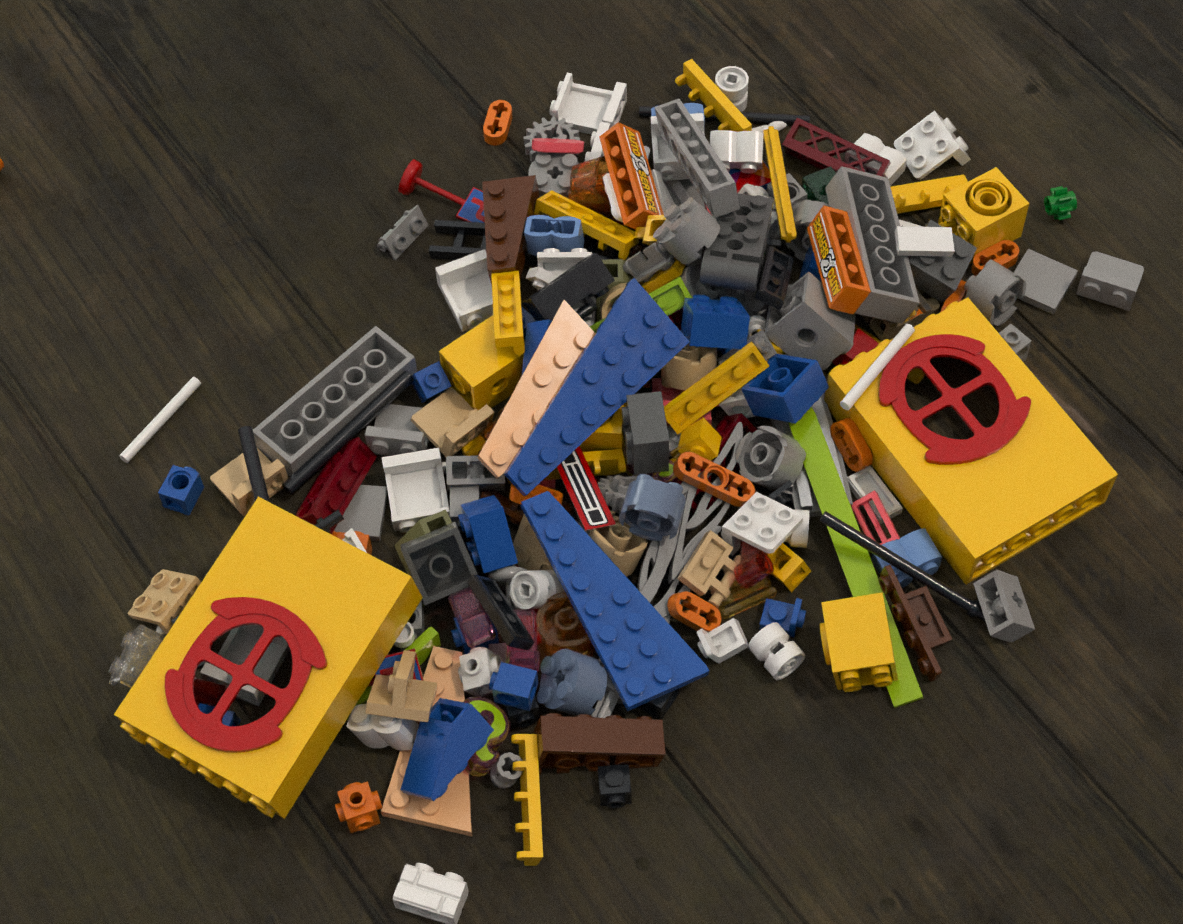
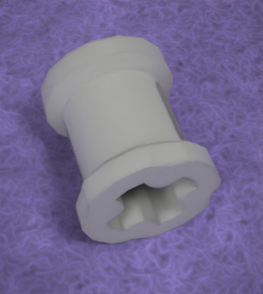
M508 752L499 757L498 762L493 765L490 771V778L494 785L506 789L515 784L522 771H514L512 763L523 761L520 756ZM502 768H504L505 770H511L512 773H510L509 771L504 772Z

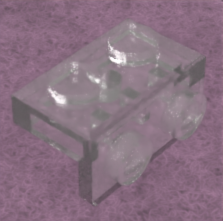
M141 624L132 632L128 630L120 645L124 650L121 656L116 657L110 666L109 673L112 676L109 684L115 686L119 682L132 688L165 636Z

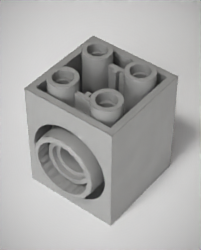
M807 272L787 289L785 303L780 311L769 305L764 332L787 355L817 360L821 369L825 370L830 366L833 359L840 354H846L852 348L856 313L849 314L829 309L822 282L813 274Z

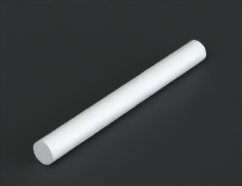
M904 325L840 402L843 409L850 410L914 333L915 329L912 325Z
M192 377L119 455L121 460L128 463L201 385V382L196 377Z

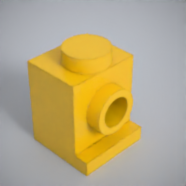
M784 543L773 553L764 552L763 557L759 561L791 593L811 572V569L804 560Z

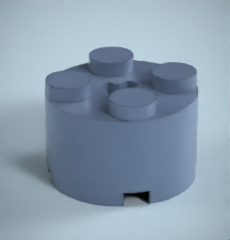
M639 474L636 480L632 481L628 486L619 515V522L622 526L624 522L630 526L629 532L644 539L662 541V537L670 535L669 539L674 538L686 504L685 496L682 494L683 487L675 482L665 483L654 480L653 477L647 474Z
M561 649L551 657L546 656L540 666L542 675L540 689L537 694L538 702L544 704L547 708L572 716L580 714L591 715L596 710L592 708L597 700L602 701L607 687L605 667L600 666L598 659L569 649Z

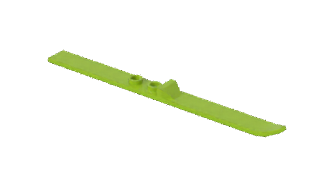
M810 407L796 424L790 422L788 424L793 438L798 441L806 452L803 464L821 513L823 515L827 511L860 531L816 413ZM827 526L852 596L857 597L883 592L868 550ZM883 593L898 676L897 681H892V684L886 687L894 708L923 699V695Z

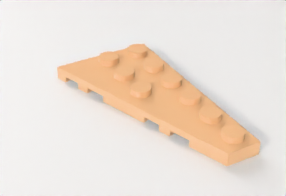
M563 300L557 310L556 315L477 457L496 479L508 469L521 447L524 446L535 425L549 407L551 400L556 396L578 358L596 334L565 300Z
M433 646L423 677L424 681L437 683V692L433 706L440 698L465 703V691L458 674L460 667L459 656L463 655L462 652ZM412 749L400 750L382 806L383 808L381 809L382 816L472 837L469 768L466 767L448 784L446 792L441 797L436 798L435 801L403 793L400 790Z

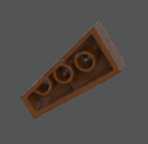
M536 175L482 182L487 271L491 285V273L519 271L521 281L527 248L524 235L527 217L534 215L536 200L540 196Z
M550 713L540 716L532 733L537 734L539 775H542L541 769L557 768V774L570 773L569 769L579 766H585L589 772L598 771V766H610V764H629V769L658 767L665 756L663 720H653L648 716L623 719L618 715L593 718L588 714L563 717L558 713Z

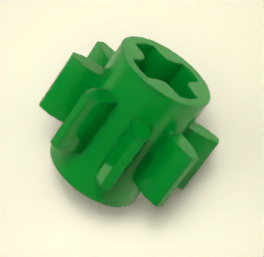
M1063 186L1051 188V195L1044 198V207L1047 215H1053L1054 219L1058 220L1071 218L1070 211L1077 209V199L1074 192L1068 191L1067 187L1063 188Z

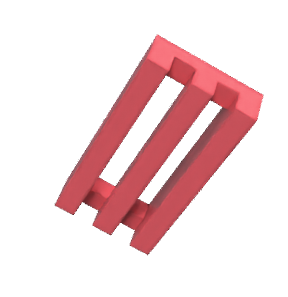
M875 490L853 502L851 508L864 535L876 541L859 509L862 505L882 541L881 545L900 539L891 518ZM871 500L874 501L891 535L889 539L869 503Z

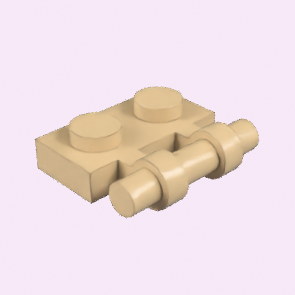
M710 530L704 534L677 579L699 596L706 594L709 589L712 596L708 602L718 608L721 602L726 601L731 593L729 589L734 581L739 580L743 574L742 568L746 563V559L736 555L732 561L728 556L733 547ZM720 569L724 570L725 574L721 581L715 578Z

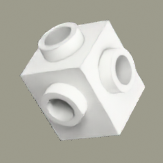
M476 647L471 649L470 653L459 656L460 667L458 674L463 683L464 691L477 698L492 694V690H489V683L492 673L498 672L500 664L503 662L500 655L486 647Z

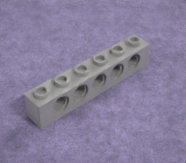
M680 98L656 106L655 112L660 134L713 217L724 216L739 210L740 205L735 181Z

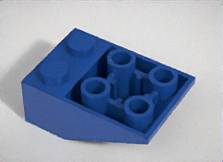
M440 698L432 707L429 721H420L400 789L403 793L435 801L436 798L441 797L446 792L448 784L467 767L468 760L473 754L487 743V738L494 729L472 704Z

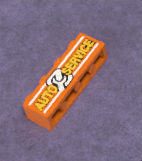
M619 122L616 123L599 138L623 224L636 230L637 227H646L648 215L664 214L640 132Z
M823 205L807 227L829 309L854 314L871 290L848 213Z

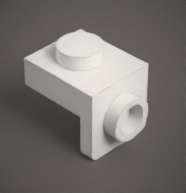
M735 618L710 632L704 629L697 631L700 639L698 647L705 658L709 657L717 663H721L748 648V641L739 621Z

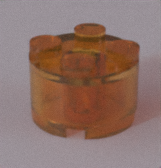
M605 156L573 165L570 176V189L568 191L569 199L597 213L611 210L603 181V176L609 173Z
M561 592L549 597L547 602L538 610L536 617L538 641L546 656L551 657L561 649H569L590 656L593 653L594 646L567 594Z

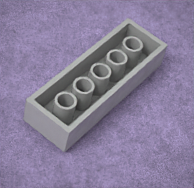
M841 166L825 189L829 206L848 213L871 290L855 313L902 324L920 302L908 256H897L895 229L897 226H900L889 180L886 177Z
M375 326L253 429L257 448L272 462L279 459L285 466L287 475L291 476L404 371H407L411 376L416 373L415 357Z

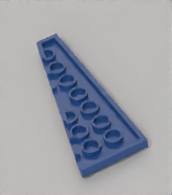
M635 278L626 284L625 289L614 302L612 309L598 327L589 345L584 349L564 380L562 387L551 400L544 415L535 425L526 443L521 447L504 475L523 496L529 494L626 402V395L635 394L690 342Z
M549 491L521 502V508L627 711L709 674L707 665Z

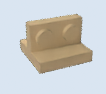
M404 650L401 660L394 663L393 675L376 674L367 700L366 714L421 722L429 721L437 692V683L413 679L416 652Z

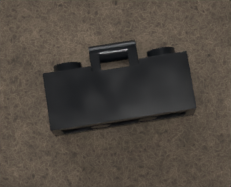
M596 252L582 259L524 300L523 303L535 321H542L547 319L553 320L563 300L571 307L583 300L585 305L575 312L582 319H585L597 310V306L591 297L594 296L597 299L610 290L608 285L615 280Z

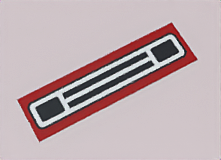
M579 446L557 466V469L585 530L616 525Z

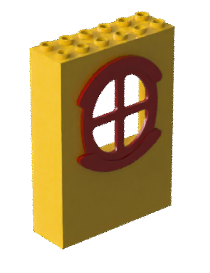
M968 297L960 302H952L944 311L936 315L931 314L922 323L916 325L914 333L850 410L843 409L840 402L893 339H885L875 349L867 353H859L853 361L844 366L838 365L834 367L828 375L827 383L829 388L825 391L824 401L827 403L829 411L837 421L847 417L855 422L873 455L871 465L921 529H926L939 552L965 585L1105 503L1118 476L1117 472ZM936 357L956 358L977 368L981 375L956 389L951 388L933 367L930 360ZM915 368L921 369L942 395L939 399L917 411L909 408L905 397L906 378ZM984 385H991L995 389L999 403L998 417L995 423L988 428L983 427L962 402L963 397ZM945 407H952L971 429L974 436L961 440L947 438L926 428L922 421Z
M258 497L114 715L122 722L120 728L129 733V736L143 745L149 744L155 748L154 750L169 760L171 758L180 762L179 765L191 773L196 774L198 772L206 777L205 780L220 789L223 786L231 792L232 796L244 803L249 801L266 816L273 818L276 814L285 819L423 597L412 576ZM254 624L264 628L263 634L241 665H237L211 651L212 643L234 628ZM278 636L287 641L292 654V674L288 686L284 689H280L254 674V668L272 640ZM203 661L232 675L230 685L209 714L200 711L194 696L195 673L197 666ZM245 685H250L275 699L276 704L274 708L254 722L242 726H226L222 723L223 716L241 688Z

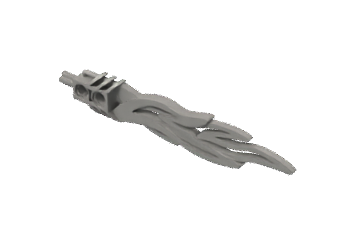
M738 422L720 454L713 461L720 465L733 446L731 459L726 467L730 471L736 465L737 448L743 439L742 422ZM712 473L707 474V479L711 476ZM718 477L712 485L719 486L721 480ZM684 481L681 486L683 487L682 494L685 496L686 504L677 534L672 539H669L670 535L662 537V541L653 540L650 543L641 565L637 586L640 593L651 602L658 591L671 560L668 576L670 587L664 597L654 606L668 623L670 622L671 615L667 604L670 596L675 594V589L679 582L678 576L704 534L710 530L716 535L719 534L722 527L717 525L730 506V503L718 498L706 510L712 495L705 492L694 515L687 523L691 504L698 488ZM724 502L722 509L716 517L695 535L683 550L685 532L699 527ZM651 561L652 569L647 579L649 562ZM682 584L679 592H690L691 589ZM599 658L598 660L600 661V662H599L600 666H603V667H604V665L602 664V662H601V660H600V658ZM608 673L605 695L602 701H597L594 707L596 710L591 714L593 718L611 716L616 703L620 705L623 703Z

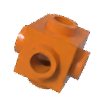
M368 781L364 783H351L345 786L343 790L337 791L340 803L335 804L340 823L347 821L350 833L366 830L380 824L377 810L383 807L377 790L371 792Z

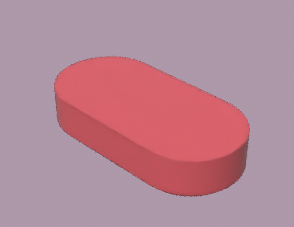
M534 138L532 139L533 151L544 153L579 154L584 151V141Z

